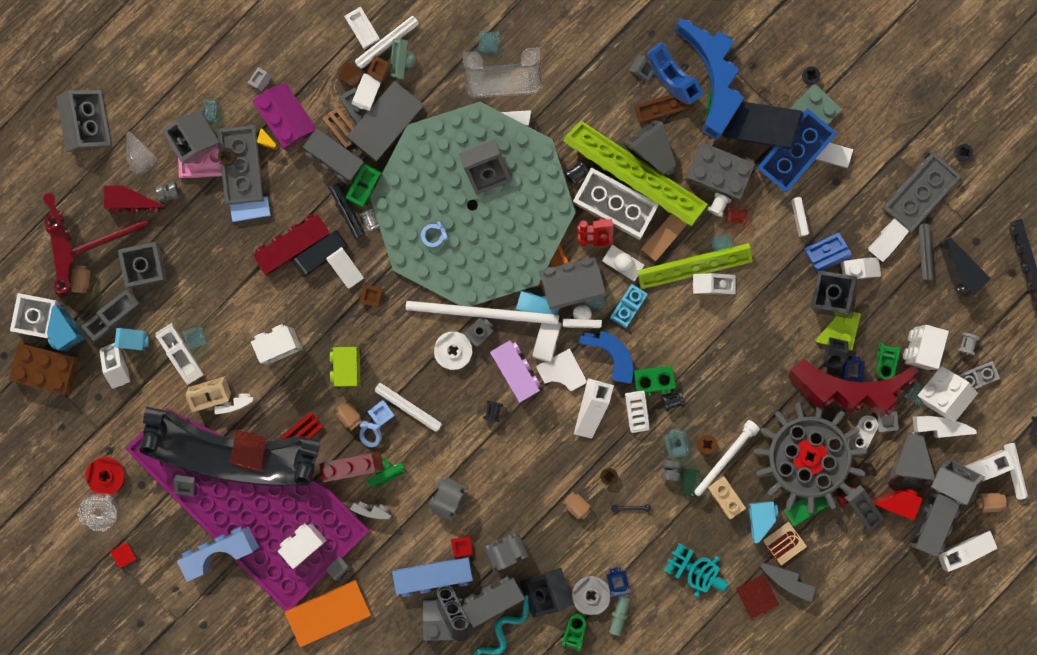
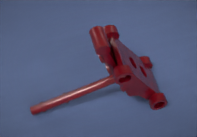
M46 193L43 197V202L49 207L51 214L45 218V229L51 237L57 278L54 282L55 294L59 297H66L69 294L68 272L73 265V258L88 250L113 240L121 239L123 236L148 227L147 220L135 222L133 225L118 231L115 230L113 233L83 245L71 246L69 240L72 238L68 228L64 229L62 222L65 220L61 210L57 211L55 207V196L52 193Z

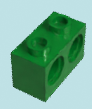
M363 164L346 198L362 207H366L382 172L367 164Z
M672 365L633 371L636 392L644 391L645 396H652L653 391H660V394L672 393L671 389L676 388ZM661 375H666L669 378V383L666 386L659 383ZM643 377L650 380V386L646 389L640 386V380Z

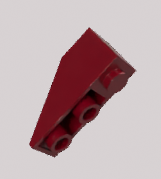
M124 185L104 186V209L110 211L111 214H120L121 210H129V213H141L140 210H148V213H159L160 209H165V206Z

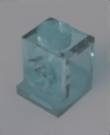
M680 428L670 430L668 435H664L669 458L676 459L692 454L686 431H680ZM678 440L681 441L680 447H678L676 444Z

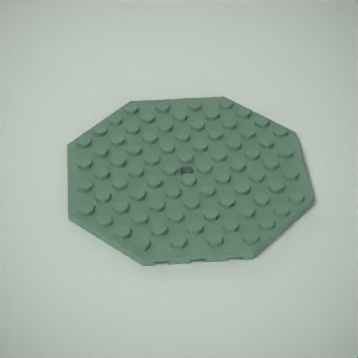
M482 102L407 125L370 196L393 271L460 306L468 307L537 286L541 281L539 271L548 267L576 213L553 139ZM495 139L512 181L476 195L464 170L459 153ZM470 200H476L478 203V208L474 211L469 210L467 207ZM438 221H441L449 239H444L436 247L427 246L421 238L423 228L429 224H437ZM430 228L426 231L425 237L428 242L435 243L439 240L442 232L440 229Z

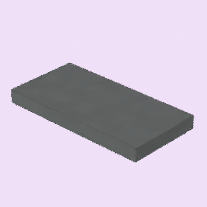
M394 81L346 138L373 161L377 162L423 108L424 104Z
M256 125L217 129L220 141L219 151L222 148H230L236 154V160L232 165L225 166L221 163L225 205L263 202L264 196ZM225 152L222 160L230 161L232 154Z
M933 151L882 209L907 228L911 234L962 176Z

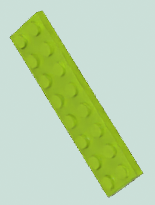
M580 121L563 140L570 148L576 149L587 159L594 161L602 169L609 171L619 180L624 181L634 190L641 192L649 200L656 202L667 212L674 214L682 222L690 226L695 223L708 205L583 121Z

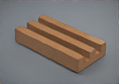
M336 107L322 119L347 149L353 143L350 141L346 143L329 119L332 118L346 137L349 133L335 117V114L338 113L351 131L354 127L340 109Z

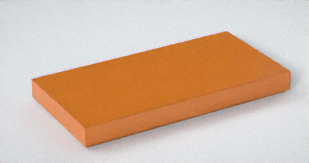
M356 580L284 611L300 647L371 616Z

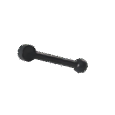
M613 505L611 510L613 512L618 510H645L649 512L651 511V505Z

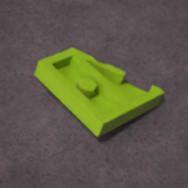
M854 312L852 319L835 316L825 330L816 338L815 342L827 345L829 337L848 341V351H852L861 314Z

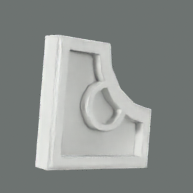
M570 349L554 356L551 363L545 361L536 366L544 383L551 381L560 382L570 391L587 383Z

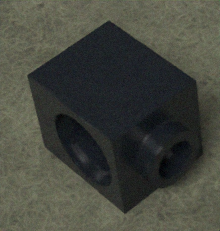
M829 337L823 355V367L842 371L848 355V341Z

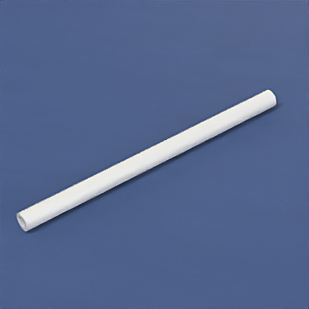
M415 301L406 302V310L557 325L559 322V315Z

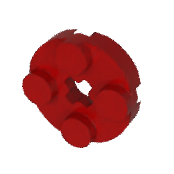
M111 457L98 458L87 467L85 474L86 482L91 490L98 495L105 496L116 493L125 481L124 466L118 460ZM108 471L110 479H107L105 482L103 477H101V473Z

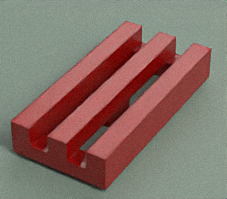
M310 412L286 432L282 438H288L310 418L313 420L295 436H301L316 423L318 426L305 436L306 438H311L324 426Z

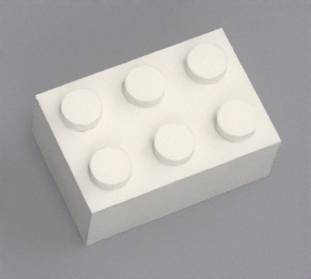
M283 324L272 328V333L265 334L263 332L254 336L255 340L251 341L259 362L266 365L303 350L294 328L283 326Z
M929 325L914 327L908 335L910 344L903 354L904 364L923 370L939 369L949 331Z

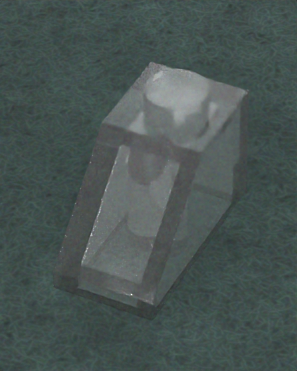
M129 131L126 134V161L130 164L128 168L136 175L139 173L145 176L160 160L133 133Z

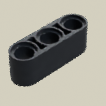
M335 230L297 256L292 262L302 277H305L327 262L326 258L341 247L346 249L348 244L339 231Z
M442 586L437 590V607L451 637L456 641H464L469 635L468 619L454 590L449 586Z

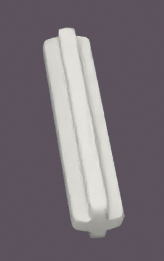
M1014 443L1004 445V449L1008 451L1015 467L1010 470L1016 497L1021 500L1027 498L1028 494L1016 446Z

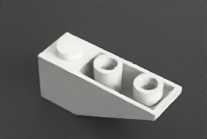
M588 378L574 431L575 435L587 438L593 437L609 405L614 385Z
M1007 450L997 451L965 466L985 476L983 481L1015 468Z
M989 530L945 548L943 553L938 555L943 570L949 572L996 550L997 546Z

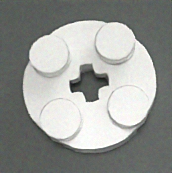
M447 332L437 339L434 355L442 367L450 370L461 369L471 359L472 345L464 334ZM451 345L458 347V354L456 356L448 354Z

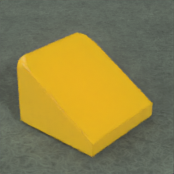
M261 128L257 139L258 144L278 150V146Z

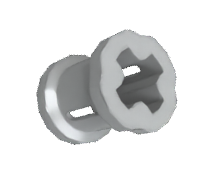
M963 333L961 348H958V352L974 356L975 344L980 337L970 333Z

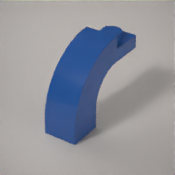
M660 42L646 52L653 65L651 69L656 77L679 101L690 105L704 94L697 79L686 75L676 65L664 43Z
M602 331L600 332L599 339L596 338L595 334L590 333L580 336L579 344L599 347L610 354L614 364L611 381L631 384L633 377L632 358L626 346L618 338Z

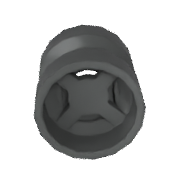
M175 181L169 182L168 185L161 184L156 186L157 196L161 204L167 203L171 199L174 201L180 199Z
M663 460L664 472L662 473V479L681 481L679 470L682 467V461Z

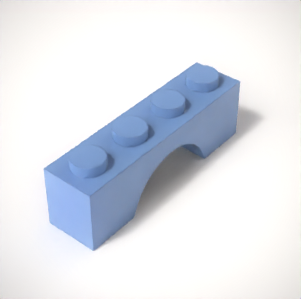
M238 527L232 530L231 535L227 537L225 534L220 535L214 539V543L209 544L207 541L199 545V549L194 552L190 549L182 553L183 557L177 563L186 581L188 582L209 571L210 559L215 552L228 553L237 560L258 549L259 546L250 528L242 529V527Z

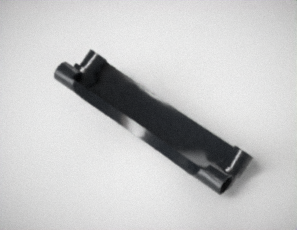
M146 407L143 417L145 427L139 451L145 456H150L172 466L216 479L254 485L309 486L312 481L321 440L301 436L267 442L236 440L202 430L172 411Z

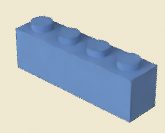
M469 556L392 571L396 595L401 594V597L413 595L412 592L419 590L420 594L432 592L431 588L450 587L452 584H458V587L470 585L469 581H473Z

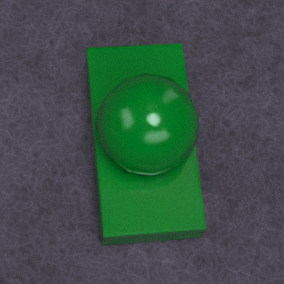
M382 458L384 470L375 472L376 476L367 480L370 487L376 489L406 473L407 470L404 464L400 462L392 466L388 459Z

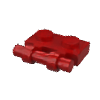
M599 219L593 221V225L590 226L586 221L580 222L578 226V242L582 247L587 244H593L594 247L613 245L612 219Z

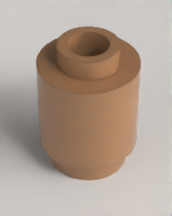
M75 265V269H71V292L87 293L91 273L90 270H87V266Z
M343 402L336 408L337 413L335 415L346 429L349 428L352 431L363 422L360 419L361 415L350 402L348 404Z
M573 491L562 502L565 508L577 520L580 518L584 520L591 512L589 510L591 505Z
M982 493L979 495V498H976V507L980 509L981 513L1001 512V510L1006 509V497L1004 494L1000 495V493Z

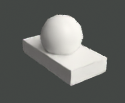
M614 245L610 247L602 262L632 281H635L638 276L637 270H641L644 267V264Z
M578 305L573 310L574 319H563V327L600 329L602 320H590L592 316L590 308L586 305Z

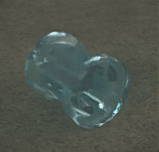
M202 100L204 105L203 115L208 122H217L216 111L219 102Z

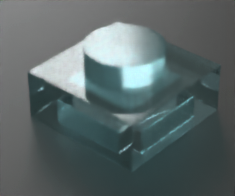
M480 31L478 51L497 53L499 32Z
M202 326L182 331L188 350L207 345Z

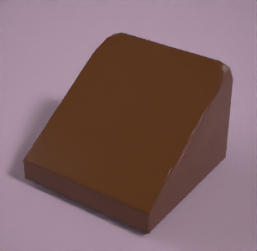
M345 61L337 78L356 88L364 71Z

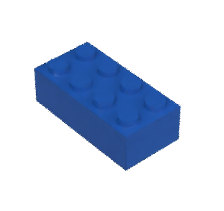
M807 108L804 111L793 149L774 146L757 168L787 193L837 135V132Z

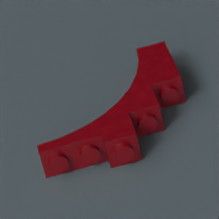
M803 359L790 370L788 378L820 410L825 405L829 407L835 400L850 414L855 410L860 411L866 404L881 419L885 414L889 416L896 409L897 398L904 392L903 388L906 386L910 387L916 382V375L919 370L912 366L902 374L890 379L877 382H853L830 376L814 367L806 359Z

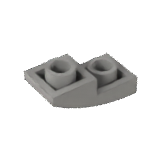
M993 361L958 375L969 382L974 389L1000 379Z
M362 501L359 503L354 502L350 510L375 519H390L392 516L389 513L390 509L382 504L380 506L375 505L372 511L369 510L370 506Z

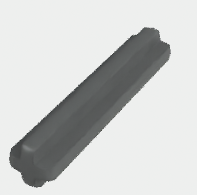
M921 224L919 225L922 278L927 281L934 279L930 225Z

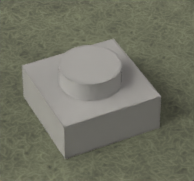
M258 67L247 83L262 92L269 84L272 75Z

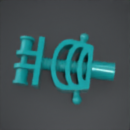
M678 543L675 552H672L675 555L674 558L667 560L669 563L663 570L673 574L675 566L679 567L674 575L678 579L684 569L689 570L687 581L692 588L697 589L694 593L696 598L700 597V591L707 592L710 586L724 592L728 582L716 576L720 570L716 565L720 561V557L715 556L713 561L706 557H701L692 564L688 561L694 551L689 549L686 556L683 557L682 554L687 547ZM678 557L683 560L681 565L676 563ZM700 562H707L701 568L697 567ZM712 566L707 572L704 571L707 567ZM693 573L694 575L696 574L695 584H693L691 580V576ZM700 577L701 579L703 578L701 587L699 586Z

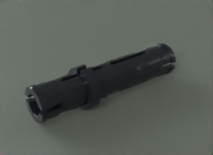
M336 183L330 186L328 189L336 202L335 206L336 208L339 207L354 239L363 236L365 232L349 204L350 200L346 198L340 184Z

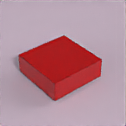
M470 536L451 539L454 558L473 555Z
M129 542L110 551L118 568H122L137 559Z

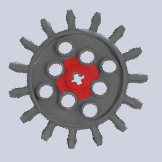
M798 402L795 405L798 419L787 422L782 413L779 411L775 413L777 421L782 425L777 434H774L769 429L761 428L760 433L772 440L770 450L754 449V455L769 457L770 467L760 469L756 472L757 477H764L768 474H773L777 484L771 487L767 493L769 497L775 495L780 488H783L791 493L786 502V509L790 510L793 507L798 496L807 498L808 513L813 514L815 509L814 498L825 497L828 506L833 510L836 509V503L832 498V492L840 488L846 495L850 494L852 488L844 483L847 475L865 476V472L861 469L851 467L852 457L866 455L867 449L851 450L848 439L855 437L860 430L857 427L844 434L837 427L838 423L843 419V411L836 414L834 420L829 422L822 419L824 407L821 410L816 407L815 417H804L803 407ZM795 428L801 429L803 436L800 438L793 437L792 430ZM813 434L820 435L822 440L819 444L811 442L810 437ZM837 440L840 443V448L832 450L829 442ZM793 446L797 449V454L791 457L787 455L786 449ZM807 453L815 456L813 462L806 460ZM827 458L832 459L834 467L826 468L823 461ZM789 465L791 473L788 475L782 474L780 471L781 466ZM801 471L809 472L810 479L807 481L801 480L799 473ZM819 477H826L829 484L826 487H821L818 484Z

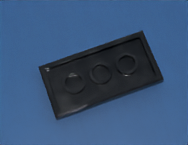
M742 102L725 128L723 137L793 149L804 112L795 109Z

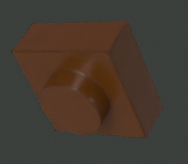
M374 56L367 73L386 82L393 64Z
M364 284L359 303L379 307L383 289Z

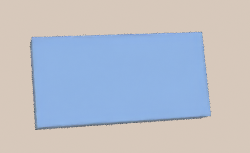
M264 197L263 202L230 205L232 222L271 216L268 197Z

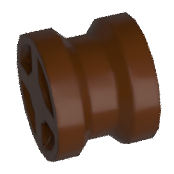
M703 435L697 441V448L701 453L711 454L717 448V441L713 436Z

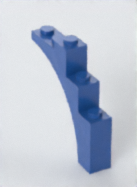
M681 18L677 23L675 32L686 39L698 52L710 77L712 89L711 107L702 131L719 140L744 99L740 92L729 88L739 69L732 62L724 60L734 41L727 34H721L720 32H717L712 37L708 31L701 30L691 21Z

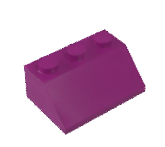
M286 83L268 89L251 100L286 151L310 136L316 129Z

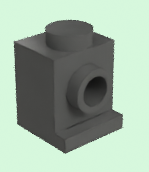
M479 318L463 334L478 348L493 333L491 329L493 325L486 318L484 320ZM479 327L483 329L481 335L476 333V329Z

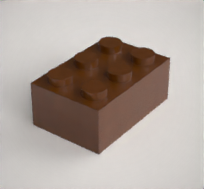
M18 343L9 381L63 395H70L80 358Z

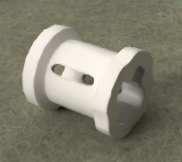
M715 193L713 204L707 210L716 216L723 217V211L731 199L720 193Z

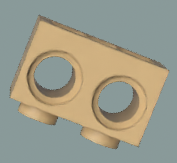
M224 376L189 387L185 396L191 411L195 412L228 402L231 391Z
M720 476L707 487L728 519H732L746 509L724 476Z

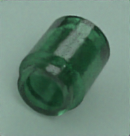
M685 468L681 484V491L684 492V496L696 497L695 490L700 485L702 479L700 470Z

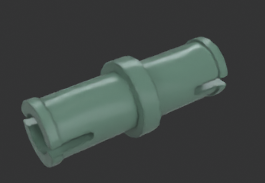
M619 595L616 610L612 613L614 617L609 633L621 636L624 621L628 617L626 613L631 600L630 597Z

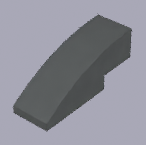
M126 289L96 312L94 317L81 326L82 333L92 344L96 343L133 311L139 303Z
M759 562L760 568L776 584L795 596L812 602L816 587L797 581L798 573Z

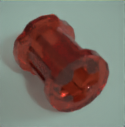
M730 207L727 208V225L730 223L746 225L747 209L741 211L731 210Z

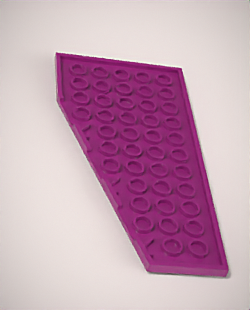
M172 411L173 413H175L176 415H178L179 417H181V418L184 419L185 421L189 422L190 424H192V425H194V426H196V427H198V428H200V429H202V430H205V431H207V432H210V433H213V434L222 436V435H220V434H218V433H216V432H214V431H212V430H210V429H208V428H206V427H204V426H202V425H200V424H198V423H196V422H194V421H192V420H190V419H188V418H186V417H184V416H182V415H180V414H178V413ZM143 431L125 448L214 539L223 534L227 537L231 535L232 530L238 527H242V529L250 528L259 548L237 560L233 556L231 557L285 611L293 608L328 573L326 569L338 557L343 558L370 531L330 489L314 481H311L309 486H268L226 481L193 473L141 454L139 449L143 439ZM176 475L195 478L194 496L174 494V479ZM312 523L327 541L301 564L292 569L278 552L281 549L280 544L286 538L296 536L294 532L301 525Z

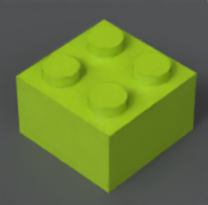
M333 347V352H330V363L333 364V371H330V382L334 383L335 387L360 386V348Z

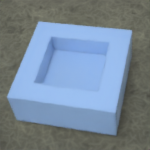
M384 400L368 411L377 425H383L395 416Z

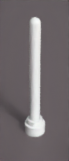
M748 420L744 424L743 433L696 488L695 494L697 496H700L745 441L760 431V428L754 422Z

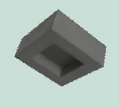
M176 475L174 479V494L194 496L195 478Z

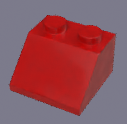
M903 488V491L895 490L872 501L879 508L904 518L915 520L923 498L918 497V492Z

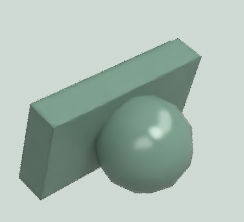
M393 39L391 63L393 65L389 73L390 77L404 79L405 69L412 68L416 63L414 53L407 50L408 40Z

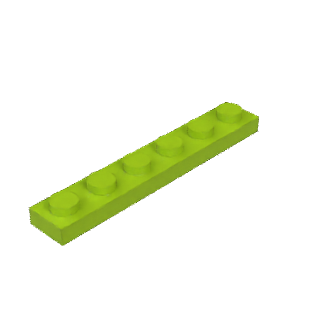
M747 243L637 270L640 287L645 289L693 277V274H706L751 263V247Z

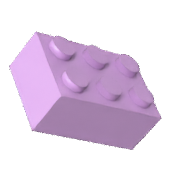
M508 341L490 352L519 403L540 391L538 387L541 385L536 376L531 377L528 372L531 370L526 359L521 360L518 355L521 351L516 342L512 344L511 341Z

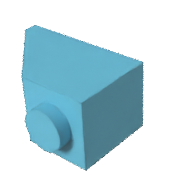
M116 328V348L146 351V347L149 346L150 337L146 331Z
M772 501L748 504L752 541L754 543H759L776 522L775 517L778 516V507Z

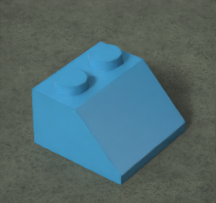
M54 305L51 310L47 335L50 338L48 342L53 349L68 351L86 338L67 309L63 306Z

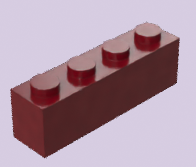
M311 214L304 218V223L301 225L295 224L291 226L287 234L283 236L280 234L271 240L272 243L268 246L262 245L257 248L253 257L263 273L268 276L325 238L330 232L318 214L315 216Z

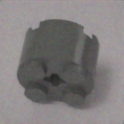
M446 477L445 480H439L436 487L438 490L437 495L431 498L428 507L432 509V513L454 522L455 518L453 516L460 513L467 494H464V490H468L469 486Z
M513 532L502 538L501 541L498 539L484 547V552L494 572L529 556L517 532Z

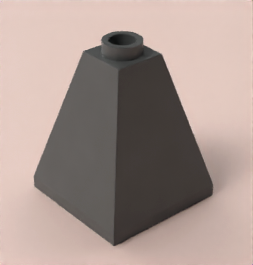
M653 120L624 142L626 147L661 174L667 176L675 170V160L664 124L661 121Z
M908 432L900 447L887 483L925 489L934 481L935 476L924 437L920 436L918 432Z

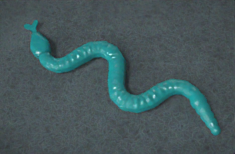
M527 595L524 599L521 617L502 616L496 621L494 629L500 642L497 648L480 647L474 651L473 655H499L505 651L507 639L502 631V626L505 623L515 625L526 621L529 616V599Z

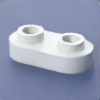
M868 415L859 419L855 428L858 427L860 432L855 437L849 439V445L852 450L859 448L867 449L877 431V420L873 416ZM868 421L872 424L871 428L867 429L865 426L866 422ZM859 438L863 441L862 445L860 446L857 445V440Z

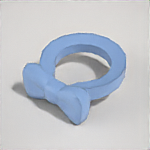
M438 221L437 224L427 225L421 233L422 241L430 247H436L444 239H449L441 221ZM430 228L440 229L442 232L439 240L435 243L428 242L425 237L426 231Z
M367 421L361 422L360 427L362 429L359 435L362 443L368 447L377 446L382 439L379 430L381 425L372 424ZM368 428L372 429L376 435L374 443H370L365 439L364 433Z

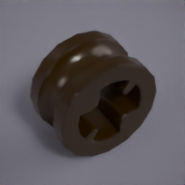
M222 148L218 152V160L223 165L230 166L235 162L236 154L230 148ZM225 152L232 154L230 161L222 160Z
M606 468L601 472L600 478L604 484L613 485L616 483L618 475L614 469ZM607 471H612L611 474L614 473V478H611V482H606L607 479L604 480V475H607Z

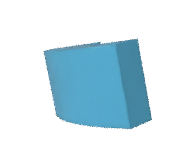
M631 284L610 319L626 329L646 298L647 293Z
M521 291L516 307L517 310L532 313L557 315L559 308L549 309L545 296L540 297L527 291Z

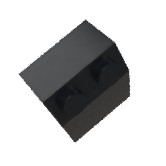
M951 237L939 242L951 282L955 286L954 290L960 296L968 297L975 295L991 278Z

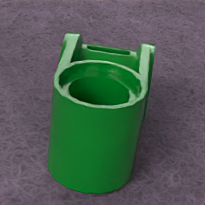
M884 343L879 344L875 367V376L878 380L882 381L894 377L900 354L899 346L890 347L885 346ZM882 367L888 368L889 375L887 377L881 374Z
M573 613L569 617L561 648L569 647L580 652L586 627V620L582 614ZM579 618L583 623L580 627H574L572 621Z

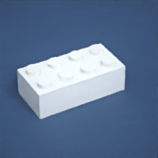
M593 168L590 169L573 200L575 206L599 219H612L614 227L638 240L641 239L659 206L656 202H652L649 198Z

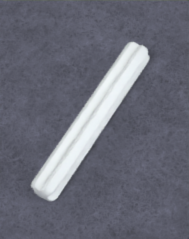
M411 16L357 58L355 60L356 65L363 69L372 62L374 56L378 57L391 47L393 39H401L419 24L417 19Z
M379 383L375 388L376 393L435 432L442 426L441 422L382 383Z

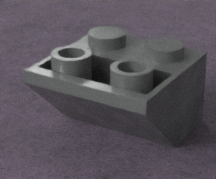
M201 110L179 118L162 129L181 163L191 164L220 143Z

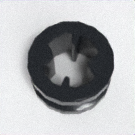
M813 66L807 67L802 73V79L808 85H813L820 78L819 70ZM808 71H809V73H811V71H813V72L815 73V74H814V77L816 78L815 80H813V78H812L811 80H809V79L807 78V77H808V74H807Z
M961 144L954 150V155L957 160L964 162L973 156V149L968 144ZM960 148L968 150L966 158L959 155V152H961Z

